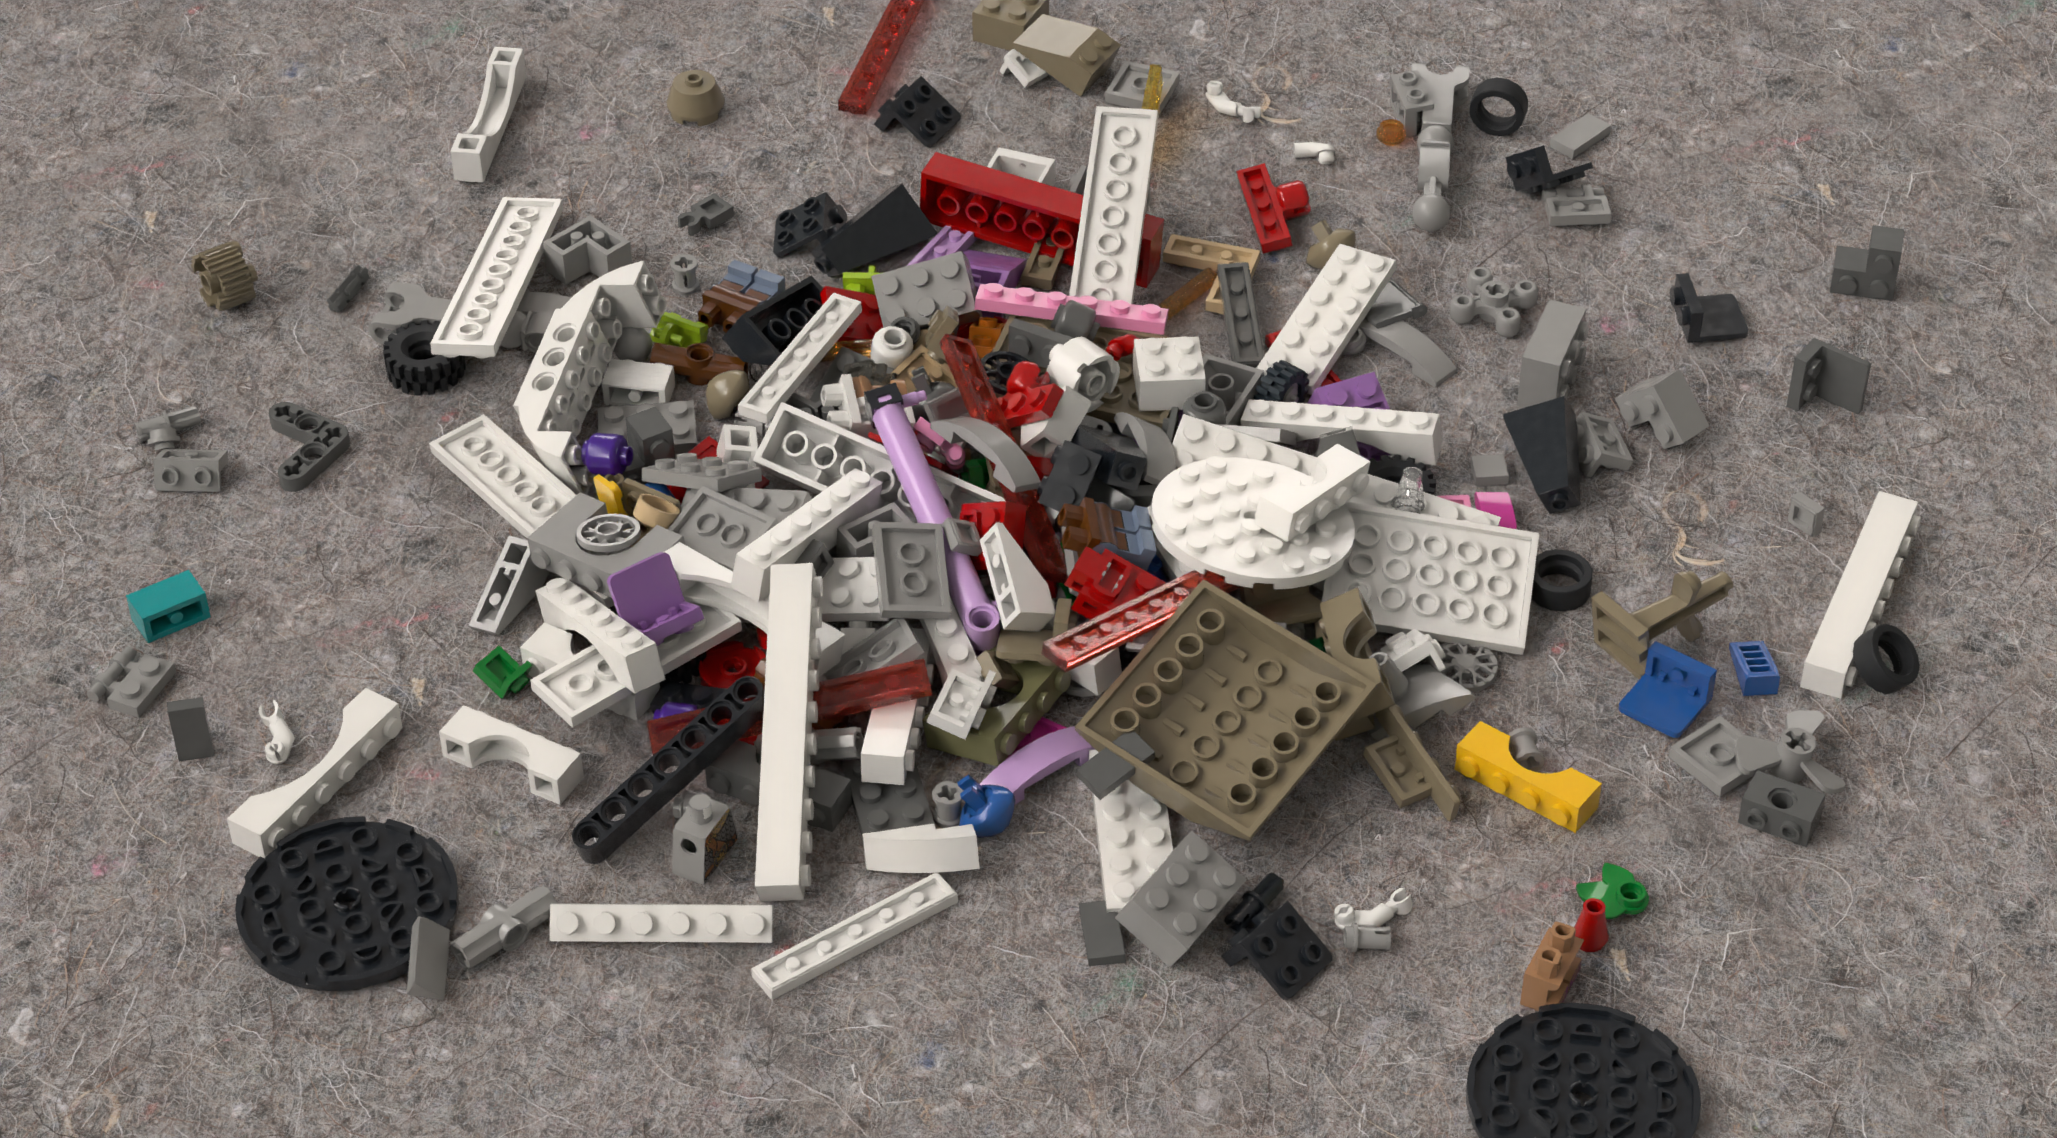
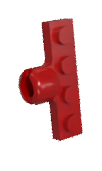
M1265 163L1237 170L1238 182L1263 254L1293 246L1285 220L1306 216L1311 212L1309 195L1304 182L1296 180L1274 187Z
M1021 361L1014 366L1006 384L1007 394L1003 397L980 402L974 408L972 418L988 422L999 430L1049 419L1052 417L1064 390L1055 383L1050 384L1048 372H1045L1041 377L1038 376L1041 371L1038 364Z

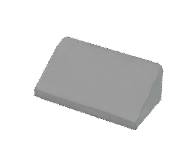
M418 917L412 925L407 995L444 1000L450 929L424 917Z

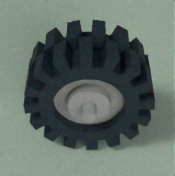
M1280 360L1279 363L1276 361L1273 363V368L1269 367L1266 370L1267 375L1261 377L1262 383L1256 387L1258 394L1254 395V400L1303 403L1305 400L1303 395L1308 393L1309 389L1306 387L1309 384V375L1306 371L1284 360Z

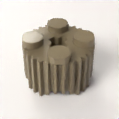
M234 240L221 244L192 257L191 267L193 272L199 271L200 281L203 286L199 288V291L207 307L215 305L216 309L224 311L256 297L253 282L258 280V276L254 266L251 263L246 264L245 259L242 258L243 252L238 241Z

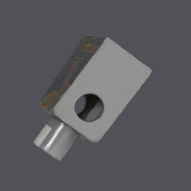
M696 794L690 798L688 809L673 829V874L702 885L706 884L738 840L732 811L728 805L710 799L705 794Z

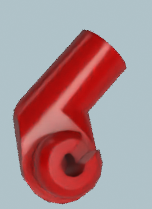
M1132 334L1114 338L1108 343L1105 351L1111 354L1115 361H1118L1121 357L1133 354L1134 339L1139 338Z

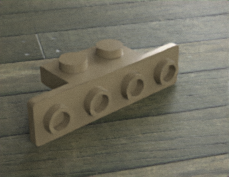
M1395 704L1376 712V718L1389 737L1366 746L1363 755L1398 807L1401 809L1431 796L1448 821L1456 819L1460 805L1459 792L1454 785L1447 782L1441 772L1438 761L1434 757H1430L1426 752L1419 734L1410 729L1404 720L1401 708Z

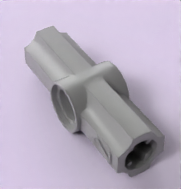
M861 728L811 730V733L816 735L817 750L816 755H810V764L818 765L824 761L861 759L864 743ZM758 734L757 739L754 741V746L757 747L758 764L761 765L762 734Z
M543 885L541 887L538 886L509 906H505L502 903L495 904L483 914L479 925L450 943L451 952L458 964L466 970L473 968L502 948L506 951L516 950L526 941L531 929L550 918V904L557 902L551 891Z

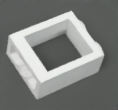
M998 148L987 166L1050 186L1055 185V159Z

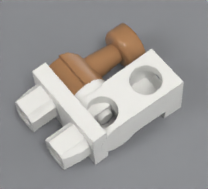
M842 374L837 384L823 385L820 394L822 406H838L839 411L828 412L827 422L869 440L870 438L867 437L869 432L879 435L877 429L872 428L867 417L864 392L882 386L871 385L870 380L865 376L851 377V374ZM904 379L890 381L889 384L896 382L901 395L907 394ZM912 406L904 408V411L913 429L916 422Z

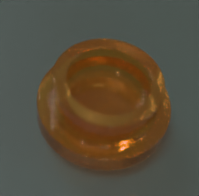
M1387 119L1380 123L1376 131V137L1385 145L1394 146L1405 140L1406 130L1400 121Z

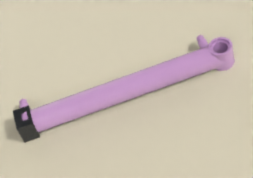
M896 382L865 391L864 399L867 417L872 428L877 429L917 522L942 524L948 517L952 518L904 411V408L925 401L927 399L926 392L922 390L901 395ZM943 531L949 594L973 649L979 651L990 650L997 645L1000 634V616L996 600L990 602L970 556L951 551Z

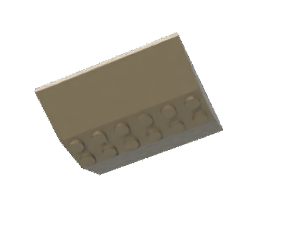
M1203 579L1075 726V731L1098 752L1106 747L1135 767V774L1128 779L1133 785L1191 822L1251 841L1377 688V684ZM1135 731L1155 751V759L1145 764L1112 742L1124 733Z

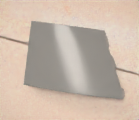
M1417 664L1402 671L1408 679V690L1402 699L1394 703L1401 708L1404 720L1411 727L1416 728L1441 710L1451 716L1476 699L1471 691L1429 664ZM1374 713L1375 729L1369 730V733L1379 741L1388 734L1376 718V713Z

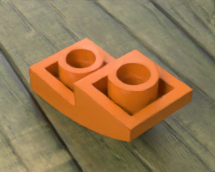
M980 317L978 321H974L969 327V339L964 344L963 357L982 359L985 355L991 353L1005 324L997 323L998 319L991 317Z

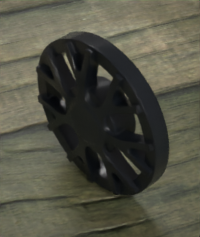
M991 352L981 359L978 375L985 387H988L994 393L1006 395L1007 388L1000 385L1006 386L1015 365L1021 361L1029 360L1013 352ZM999 359H1007V361L1000 363ZM986 364H989L990 366L994 367L996 370L990 369V368L986 367L985 365H986Z

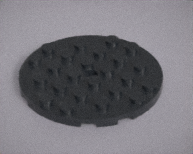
M365 816L344 817L319 822L293 832L279 840L277 848L265 858L260 856L244 877L245 884L241 893L237 894L235 912L240 938L245 950L254 962L268 974L281 981L305 989L318 991L360 990L398 978L409 971L412 925L418 917L427 918L451 930L459 907V889L456 872L449 856L433 838L427 839L416 833L413 826L387 819L386 823L368 822ZM346 899L355 900L350 909L347 905H340V903Z
M1557 1003L1540 1006L1539 1012L1523 1017L1516 1014L1494 1028V1034L1484 1044L1481 1043L1478 1046L1469 1066L1466 1104L1472 1126L1479 1138H1695L1701 1109L1700 1089L1691 1065L1687 1066L1678 1054L1679 1048L1657 1028L1651 1031L1647 1027L1635 1022L1636 1016L1618 1009L1589 1003ZM1577 1093H1586L1590 1095L1592 1099L1589 1101H1585V1105H1582L1581 1101L1576 1099L1573 1095Z

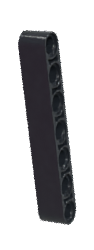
M745 676L736 680L575 826L572 832V839L579 855L585 862L596 864L607 859L763 717L764 688L760 680L753 676ZM756 695V698L752 701H743L748 696ZM722 719H731L724 725H717ZM696 743H704V745L700 748H691ZM671 766H679L673 772H665L666 769ZM652 790L649 795L638 797L642 791ZM625 814L621 820L611 821L614 816ZM599 838L593 845H585L589 839Z

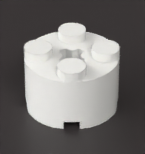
M1085 337L1073 338L1064 345L1057 344L1050 351L1049 359L1051 361L1046 371L1050 375V384L1055 383L1060 388L1067 385L1089 399L1091 406L1087 413L1099 408L1104 403L1100 400L1106 392L1112 393L1119 378L1120 367L1118 362L1114 360V357Z

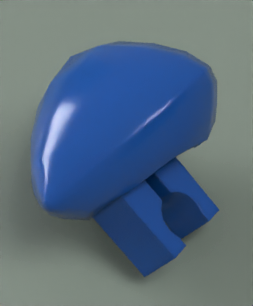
M969 774L957 782L958 786L963 790L960 793V797L965 801L961 810L959 826L972 824L977 838L995 836L1002 833L1009 826L1014 812L1015 796L1008 788L991 784L980 785Z

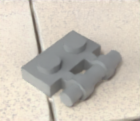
M1581 185V188L1565 189L1564 186H1555L1554 189L1542 190V200L1546 202L1545 209L1550 226L1610 224L1611 211L1607 196L1604 195L1603 187L1592 188L1591 185Z
M126 646L121 653H115L110 659L109 667L106 671L98 673L91 682L92 687L87 692V696L95 702L103 695L108 696L109 709L139 718L176 674L175 664L148 654H144L138 662H134L132 660L137 653L132 647ZM119 675L126 676L120 683L115 681Z

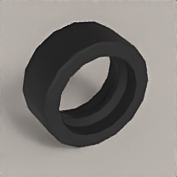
M1499 77L1491 78L1480 83L1475 90L1470 102L1469 114L1472 122L1481 131L1489 135L1506 136L1517 131L1522 125L1528 111L1529 101L1525 91L1517 83ZM1487 97H1500L1509 101L1516 112L1510 117H1498L1489 113L1483 106L1482 101Z
M1560 549L1544 551L1536 556L1531 599L1539 606L1549 610H1575L1584 605L1590 597L1593 569L1585 558L1572 551ZM1562 574L1572 577L1578 583L1565 587L1554 586L1545 582L1542 578L1546 575Z
M1889 624L1878 625L1860 635L1854 642V664L1862 679L1876 692L1883 694L1895 693L1913 683L1918 677L1920 668L1918 654L1907 635L1897 627ZM1879 647L1889 656L1894 672L1883 662L1879 653Z

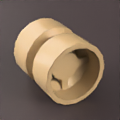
M639 495L633 515L640 524L641 535L634 545L656 525L668 529L680 514L679 508L666 499L655 495Z

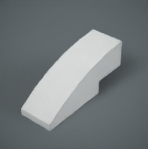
M934 824L862 834L867 870L897 873H939L980 869L977 835L972 824L936 829Z

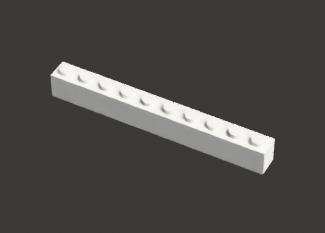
M813 563L771 565L755 888L760 901L804 900L805 887L811 885V869L809 864L806 865V853H812V833L807 831L808 820H813L814 804L813 799L809 798V787H815L814 766H810V755H816L817 743L816 735L811 733L812 723H817L818 707L817 702L813 701V691L819 690L818 670H814V660L820 659L821 655L820 640L815 637L816 628L822 627L821 608L817 607V597H823L822 576L816 575Z

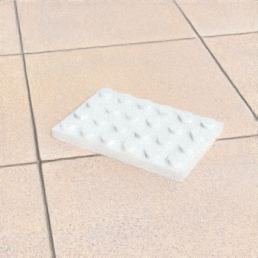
M1345 503L1355 525L1353 548L1350 556L1344 560L1342 568L1334 575L1325 579L1322 602L1358 587L1372 611L1376 631L1392 634L1404 632V634H1407L1413 629H1417L1423 635L1428 633L1433 640L1436 639L1440 642L1460 643L1465 646L1469 644L1471 647L1483 646L1489 650L1523 655L1539 533L1358 503Z

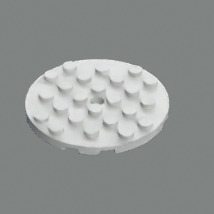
M1212 456L1207 460L1185 464L1168 474L1159 483L1152 498L1150 510L1153 520L1152 529L1162 546L1177 560L1203 575L1208 570L1225 576V583L1253 588L1254 583L1273 584L1274 589H1292L1315 584L1334 575L1342 568L1344 560L1351 554L1355 539L1354 521L1345 504L1342 507H1337L1323 520H1318L1308 527L1304 533L1298 534L1288 542L1255 525L1254 520L1261 494L1279 482L1293 486L1313 485L1314 476H1308L1292 468L1267 461Z

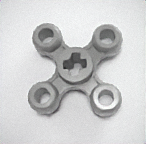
M1475 267L1469 272L1467 287L1472 294L1477 296L1474 298L1464 294L1455 296L1450 304V317L1456 323L1465 324L1470 322L1475 315L1479 314L1483 320L1495 323L1496 331L1501 336H1515L1520 330L1521 316L1516 309L1510 307L1516 305L1521 309L1532 308L1537 302L1538 287L1533 281L1521 280L1515 284L1514 288L1509 289L1505 283L1493 281V276L1489 269Z

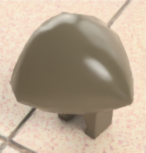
M1325 219L1318 222L1311 229L1318 238L1319 243H1314L1310 246L1306 264L1312 268L1322 270L1339 244L1354 248L1355 232L1342 228H1337L1333 231Z
M729 370L722 372L708 382L706 388L707 405L714 419L732 416L734 407L738 408V404L750 391L749 379L745 371Z

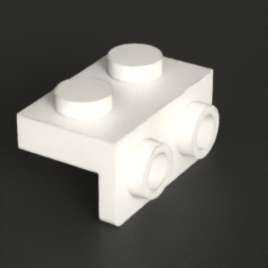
M1413 629L1407 634L1400 632L1393 635L1385 642L1387 645L1380 649L1381 652H1385L1388 655L1389 659L1401 672L1423 659L1439 672L1446 669L1441 660L1446 655L1436 639L1433 640L1428 633L1423 635L1417 629Z
M952 668L930 712L927 723L966 740L971 727L978 729L987 710L981 708L982 704L989 707L997 687L991 684L996 672L989 670L985 681L982 682Z

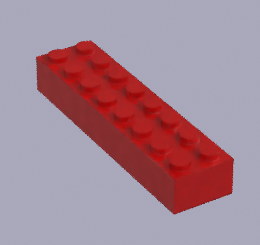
M938 152L934 153L921 172L920 209L931 224L939 227L950 226L951 230H958L963 234H966L968 231L974 232V237L1030 254L1034 244L1043 239L1039 255L1055 258L1058 248L1065 249L1062 263L1074 266L1084 195ZM1146 213L1136 285L1144 288L1148 287L1160 267L1164 227L1163 218ZM1051 237L1052 242L1056 246H1048L1046 239Z

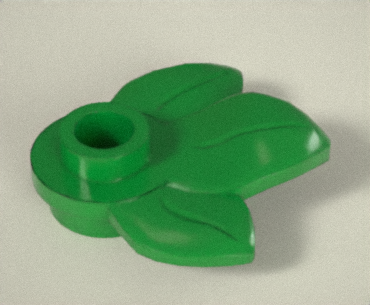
M1611 863L1603 864L1602 881L1576 884L1577 893L1582 901L1585 902L1587 899L1596 898L1604 902L1606 906V919H1615L1624 913L1630 915L1639 914L1645 911L1649 904V895L1644 885L1635 881L1631 872Z

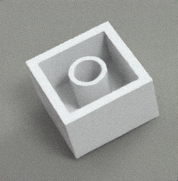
M1199 336L1134 339L1133 375L1139 411L1171 410L1172 407H1179V410H1183L1184 403L1189 397L1198 392L1205 391L1206 377Z

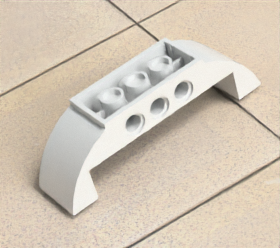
M644 261L629 264L604 274L577 292L561 309H555L513 405L519 415L523 430L544 467L576 495L580 492L587 495L594 483L593 478L595 477V475L589 472L587 466H584L582 463V448L578 444L576 437L580 434L581 425L587 411L591 408L595 392L602 382L603 373L612 358V352L617 340L622 335V328H657L661 316L666 310L665 298L661 295L654 277L649 272Z

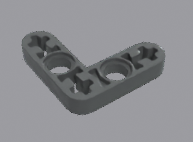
M280 402L269 409L268 414L273 430L304 443L278 468L280 486L285 491L297 492L306 488L350 447L349 432L343 424L290 402ZM307 426H317L312 430H302V428ZM313 455H321V456H322V457H320V458H318V459H315V460H308V459H307L309 456H313Z

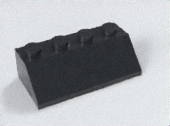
M812 275L741 315L722 339L742 362L772 365L822 307L820 293L823 287Z

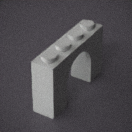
M581 492L527 538L532 562L537 567L551 571L566 580L576 582L591 591L599 592L610 598L612 596L607 579L611 574L654 554L665 552L679 542L685 545L683 535L656 525L641 540L626 551L613 555L587 553L577 542L576 530L578 526L589 518L608 514L605 502Z

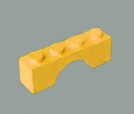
M1479 721L1457 744L1454 770L1574 833L1582 827L1599 807L1602 783L1573 768L1557 773H1538L1522 767L1512 758L1509 752L1510 736L1482 721Z

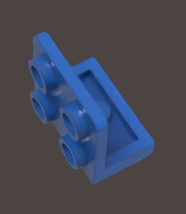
M1655 641L1648 649L1645 674L1620 701L1619 711L1670 737L1678 738L1712 700L1717 670Z

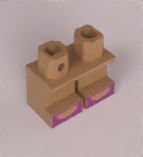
M1557 921L1554 922L1552 928H1548L1524 973L1521 1005L1539 1011L1540 1006L1563 1003L1581 969L1582 959L1576 957L1584 940L1575 937L1576 929L1574 927Z

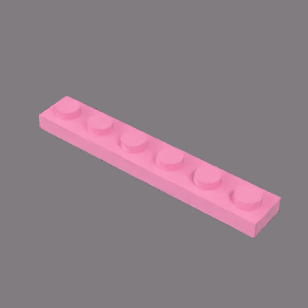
M997 283L980 284L975 298L974 310L1049 320L1054 319L1060 303L1065 305L1068 301L1074 300L1093 308L1097 314L1095 322L1099 323L1101 327L1164 335L1168 318V309L1160 308L1154 304L1142 306L1129 304L1123 300L1105 301L1097 300L1093 296H1067L1057 291L1045 293L1037 292L1027 287L1018 289L1007 288Z

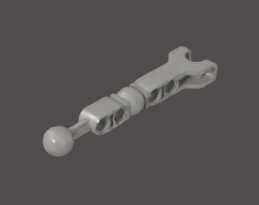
M1412 63L1411 71L1417 70L1420 72L1434 103L1432 110H1426L1422 113L1421 133L1416 142L1420 154L1417 190H1423V195L1414 203L1412 217L1414 223L1421 230L1432 232L1439 231L1446 226L1451 215L1449 204L1441 194L1442 192H1448L1450 155L1455 145L1451 133L1453 109L1461 106L1468 99L1469 66L1455 65L1453 72L1440 75L1430 72L1426 67V63Z
M391 283L386 289L384 298L386 304L392 306V311L394 312L377 313L372 318L368 331L374 341L384 344L385 341H388V336L391 333L397 335L396 329L401 326L407 329L409 323L414 322L415 325H421V321L428 320L430 325H433L434 321L441 322L452 300L431 297L417 284ZM397 296H400L401 298H403L404 301L399 300V298H398ZM516 310L501 342V346L508 349L522 346L523 350L528 351L529 349L536 353L553 313H533V311H528L526 316L523 312ZM380 327L385 329H391L392 331H386L381 329ZM624 327L622 328V335L618 338L613 351L619 360L630 359L635 362H642L651 353L652 339L645 328Z

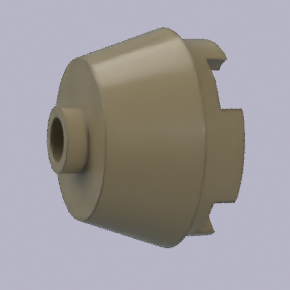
M688 70L674 78L666 105L672 119L677 123L683 125L685 120L698 122V126H704L713 123L719 118L718 113L725 103V97L712 74L703 70Z

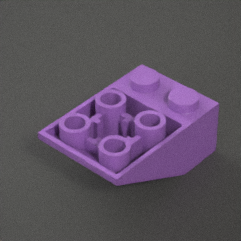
M974 250L963 252L969 259L977 292L980 284L986 285L989 283H997L1007 288H1016L1027 263V259ZM981 311L983 317L994 318L996 316L1003 318L1004 313Z
M1375 372L1318 387L1307 402V404L1390 409ZM1356 441L1360 456L1367 460L1375 458L1376 461H1380V456L1391 455L1372 445Z

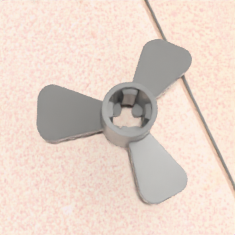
M1795 710L1790 712L1785 719L1786 730L1782 732L1779 742L1748 735H1741L1736 740L1734 751L1737 767L1744 775L1750 776L1755 774L1757 770L1764 771L1771 768L1772 773L1776 777L1795 783L1801 781L1805 774H1807L1819 789L1828 794L1842 792L1846 785L1843 779L1811 759L1816 747L1813 735L1824 720V714L1819 711Z

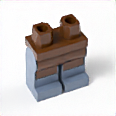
M733 260L728 265L727 275L718 284L712 285L709 290L707 289L702 294L703 306L698 311V321L707 324L709 328L715 324L722 325L723 331L727 333L741 315L785 291V277L763 269L758 271L757 267Z
M1084 497L1080 506L1064 503L1058 514L1059 526L1066 527L1062 536L1063 549L1076 551L1078 559L1086 546L1101 555L1106 548L1147 571L1157 552L1147 507L1135 505L1132 512L1110 508L1106 503L1094 502V499Z

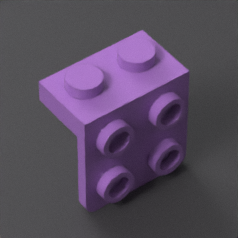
M665 552L654 554L613 573L607 579L618 616L654 641L656 646L662 644L665 637L674 633L682 634L694 628L693 624L704 619L700 606L684 600L671 558Z

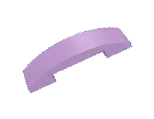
M1075 727L1064 728L1040 737L1015 752L996 767L980 785L991 784L1008 788L1014 794L1015 804L1024 800V789L1072 761L1082 766L1088 761L1089 750H1095V748L1075 731Z

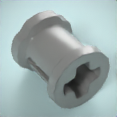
M680 254L673 257L670 261L671 271L674 272V280L672 281L673 291L679 295L694 294L700 287V282L696 278L695 272L698 268L697 259L689 254Z
M1523 727L1508 734L1510 736L1509 750L1513 752L1514 760L1522 767L1534 772L1542 769L1545 764V758L1537 749L1538 738L1535 731L1531 728Z
M944 781L937 784L932 791V798L936 804V808L933 811V820L941 828L959 826L962 810L961 802L963 800L960 797V793L963 790L958 786V783Z

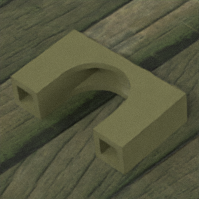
M997 645L990 649V651L996 652ZM1067 659L1066 663H1059L1054 666H1046L1038 661L1024 660V662L1017 664L1010 663L1020 682L1010 690L998 687L997 689L1016 694L1017 696L1001 706L985 708L987 711L979 728L971 727L966 740L927 723L930 715L929 712L922 719L927 747L998 767L1015 751L1018 744L1033 730L1036 723L1051 709L1060 695L1069 688L1071 675L1068 671Z

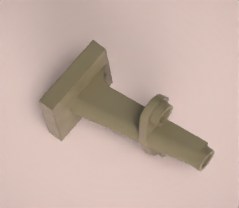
M1681 571L1674 575L1671 595L1632 613H1628L1603 591H1600L1591 598L1594 642L1640 680L1645 674L1648 649L1650 647L1649 641L1674 626H1677L1678 631L1686 640L1694 641L1699 639L1700 633L1703 632V626L1699 619L1695 617V614L1729 596L1728 591L1733 588V581L1724 571H1720L1703 581H1700L1693 571Z

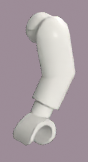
M1210 81L1207 83L1206 98L1217 112L1235 117L1243 116L1245 123L1252 122L1254 118L1258 119L1261 117V107H1245L1239 102L1230 101L1222 91L1223 85L1221 82Z
M273 700L275 706L274 714L266 717L262 705H260L259 715L263 723L269 726V730L273 735L271 743L268 742L265 746L266 758L270 763L279 765L287 760L295 738L283 719V714L277 702Z
M1399 888L1392 893L1390 901L1385 904L1381 903L1372 910H1354L1349 904H1340L1334 910L1335 923L1343 931L1345 926H1351L1352 923H1357L1361 927H1381L1394 917V913L1406 915L1411 911V895L1406 897L1405 888Z

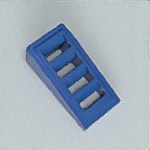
M1764 641L1729 643L1730 654L1743 696L1778 694L1779 672Z

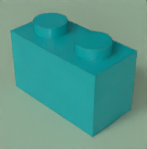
M190 570L126 595L131 620L147 643L211 617L206 593Z

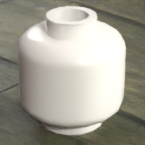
M896 326L882 328L875 333L872 339L871 359L880 366L891 367L895 370L913 352V340L910 334L902 328Z

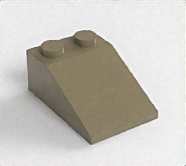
M1042 14L1011 45L1012 48L1080 97L1110 68L1121 44L1099 28Z

